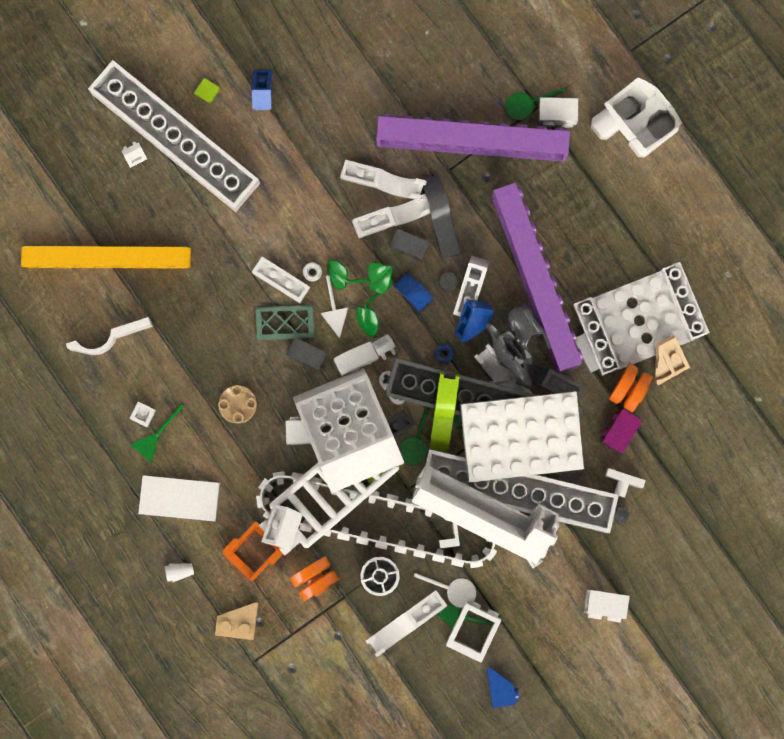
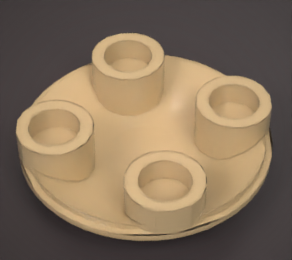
M234 385L223 391L219 398L218 406L221 415L227 421L239 424L253 417L257 408V401L250 389L241 385Z

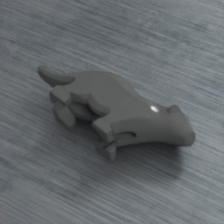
M487 322L485 325L492 336L496 356L515 376L517 385L524 386L527 389L530 388L532 381L528 373L527 360L531 358V355L527 350H524L521 354L514 346L512 340L515 339V336L510 331L502 335L491 323Z

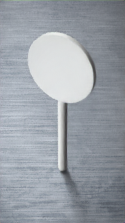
M417 573L414 574L416 578L447 589L448 599L456 607L463 608L465 602L470 603L476 598L475 586L467 579H456L448 586Z

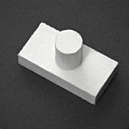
M609 468L604 476L618 481L614 494L623 498L626 496L629 485L643 488L646 481Z

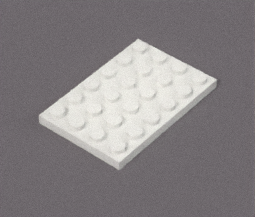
M576 391L460 404L468 482L584 469Z

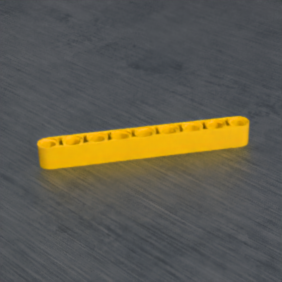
M21 247V267L190 268L191 248Z

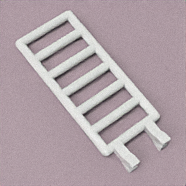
M319 462L270 503L272 510L274 504L281 505L285 500L289 499L315 530L310 537L306 538L298 529L291 550L299 543L304 548H309L399 470V466L386 470L383 474L379 473L372 476L375 481L368 487H365L361 481L353 484L360 492L353 500L342 489L334 492L346 505L336 513L309 482L318 473L327 483ZM302 486L330 517L324 525L321 526L294 494ZM270 516L259 525L263 531L266 529ZM282 548L279 549L284 555L290 552Z

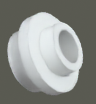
M311 262L303 268V275L306 280L314 282L320 279L322 269L317 263ZM311 269L316 270V274L313 276L309 274Z

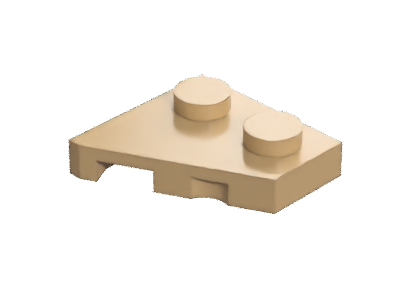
M674 335L656 344L654 381L657 385L690 368Z
M255 602L217 616L215 635L254 640L258 603Z

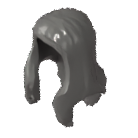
M525 304L513 308L508 315L510 329L515 336L516 348L521 354L524 350H527L529 353L527 345L533 335H541L546 349L550 350L551 346L544 327L534 319L533 307ZM532 358L527 360L528 365L532 364Z

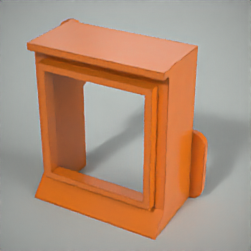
M256 521L239 539L234 538L222 551V554L252 583L269 564H274L283 555L279 550L280 547L271 545L276 551L256 572H253L234 554L254 531L263 537L265 531L262 530Z

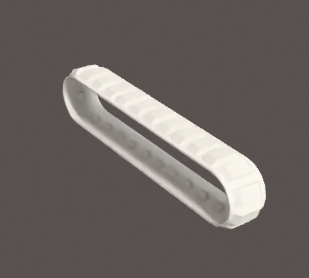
M285 471L273 473V478L269 480L265 478L258 487L261 489L260 496H256L258 508H263L265 511L263 514L265 518H268L272 510L268 511L265 506L270 504L269 498H264L266 491H272L273 487L271 484L274 481H277L278 485L284 484V479L293 480L294 483L303 474L293 472L292 476H286ZM312 477L309 481L317 491L320 486L329 488L328 485L323 484V479ZM351 485L349 489H342L344 492L350 493V499H354L360 493L355 486ZM377 491L368 496V503L374 504L376 499L388 502L387 507L393 508L395 504L407 506V512L412 513L413 509L417 508L425 510V516L431 517L433 513L413 503L412 499L406 498L405 502L398 501L399 496L387 494V497L383 498L379 497L380 492ZM306 519L303 523L299 524V530L312 532L313 527ZM343 527L341 532L329 530L324 534V536L330 537L331 532L338 534L337 539L349 541L350 537L357 538L356 543L367 546L369 541L376 542V548L387 550L388 545L395 547L394 552L406 554V550L414 551L413 556L425 558V555L428 554L433 556V561L444 563L446 558L452 560L451 565L463 567L464 563H470V568L483 566L482 561L485 559L491 561L497 553L494 549L495 543L491 542V548L485 547L482 551L486 555L483 559L479 560L478 555H473L472 561L462 560V554L456 553L455 558L444 556L442 549H437L436 554L424 551V545L421 544L418 545L417 549L405 547V541L400 540L398 545L387 543V537L380 536L378 541L367 538L368 532L364 531L361 532L360 536L349 534V528Z

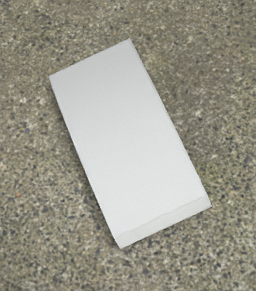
M368 342L335 357L333 360L341 376L359 370L364 365L377 361L379 357L371 342Z

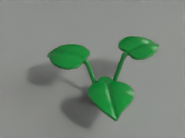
M334 259L328 260V275L330 276L331 284L336 289H345L346 283L370 282V289L376 292V294L364 304V307L360 306L357 308L356 319L359 327L365 334L376 338L379 329V319L376 312L368 307L372 301L379 295L387 292L388 288L392 286L393 266L372 262L369 264L367 271L369 278L349 280L347 279L348 270L341 262Z

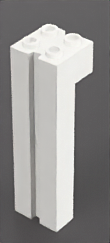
M428 465L424 467L417 478L416 490L412 498L413 503L535 564L540 558L546 556L549 546H553L558 538L556 531L559 528V514L540 504L536 506L530 516H527Z

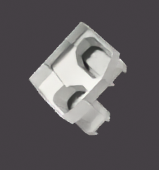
M640 78L635 79L604 103L606 108L591 120V128L600 139L607 140L620 130L629 141L628 145L635 154L643 158L676 134L679 126L682 124L677 112L660 90Z

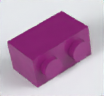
M624 409L620 412H615L611 418L613 424L610 429L606 427L601 435L603 438L601 443L620 455L623 454L642 423L641 419Z

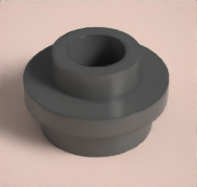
M620 506L614 516V520L617 521L618 525L627 522L630 516L628 507L623 508Z

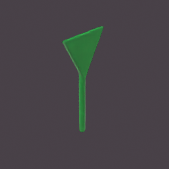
M184 404L179 405L155 434L130 445L152 463L158 436L184 407Z

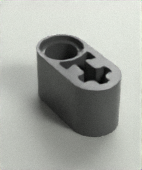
M396 229L389 248L416 260L423 261L430 243L422 238Z
M294 338L286 355L319 371L327 353Z

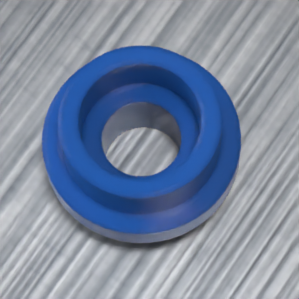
M443 344L436 348L434 355L439 363L446 364L452 360L454 353L450 346ZM446 351L448 356L443 358L440 353Z

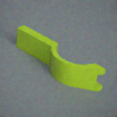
M440 372L430 450L448 453L459 374H456L455 379L444 378V372Z

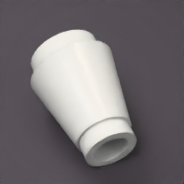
M192 563L169 564V566H165L167 582L172 581L173 583L194 575Z

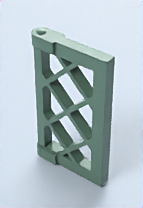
M314 306L256 307L257 341L314 338ZM308 310V316L303 320L296 312ZM278 311L293 312L285 321L277 314ZM262 312H273V315L267 321L262 319ZM294 314L302 321L295 330L287 323ZM275 315L283 321V324L276 331L268 324ZM304 323L308 326V333H297V330ZM285 324L293 331L292 334H279L277 332ZM267 325L274 333L262 335V329Z

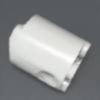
M374 557L368 560L360 574L364 589L376 596H385L393 592L400 579L396 564L385 557Z

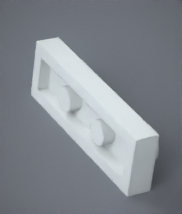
M261 257L252 271V274L298 303L302 302L310 289V286L264 257Z

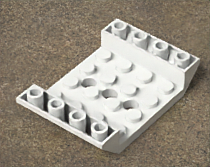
M680 262L663 268L660 272L594 298L590 297L573 304L602 375L623 369L629 363L635 364L656 356V344L671 335L676 337L681 346L710 333ZM629 298H634L637 301L635 308L627 306ZM636 316L644 318L642 326H637L634 323ZM644 333H648L652 337L651 342L648 344L641 340V336Z
M364 368L293 397L331 493L404 463ZM361 411L368 412L365 417H358ZM344 418L349 419L348 424H346V425H341V424H340V421H341L342 419H344ZM331 426L329 432H322L323 427Z

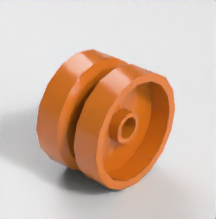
M629 363L614 387L609 400L618 404L626 395L627 398L623 407L633 413L646 395L653 376L643 372L635 380L639 371L638 367Z
M326 556L289 578L294 587L307 583V586L299 591L303 602L313 596H318L329 589L330 585L340 580L335 571H330L325 575L322 574L331 565Z

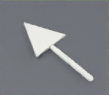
M326 275L332 311L321 313V315L340 338L348 308L336 310L330 276Z

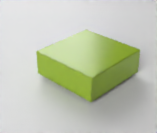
M203 78L194 95L211 104L220 91V87Z

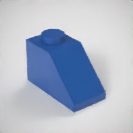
M253 70V110L265 111L272 109V70Z
M408 273L393 285L418 313L423 311L433 301L430 293Z
M466 299L455 334L462 342H467L487 328L485 324L487 322L490 323L494 310L487 302Z
M486 668L492 707L516 705V700L519 699L518 688H514L512 683L492 668Z

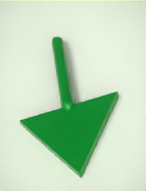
M449 604L438 612L437 615L453 628L460 615V607ZM469 616L464 618L465 620L493 625V622Z

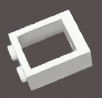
M474 601L470 603L465 602L446 642V646L482 662L498 629L501 618L498 617L499 613L488 609V611L480 609L481 605ZM468 610L494 622L481 651L455 640Z

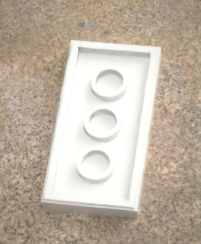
M143 476L138 514L216 522L220 483Z

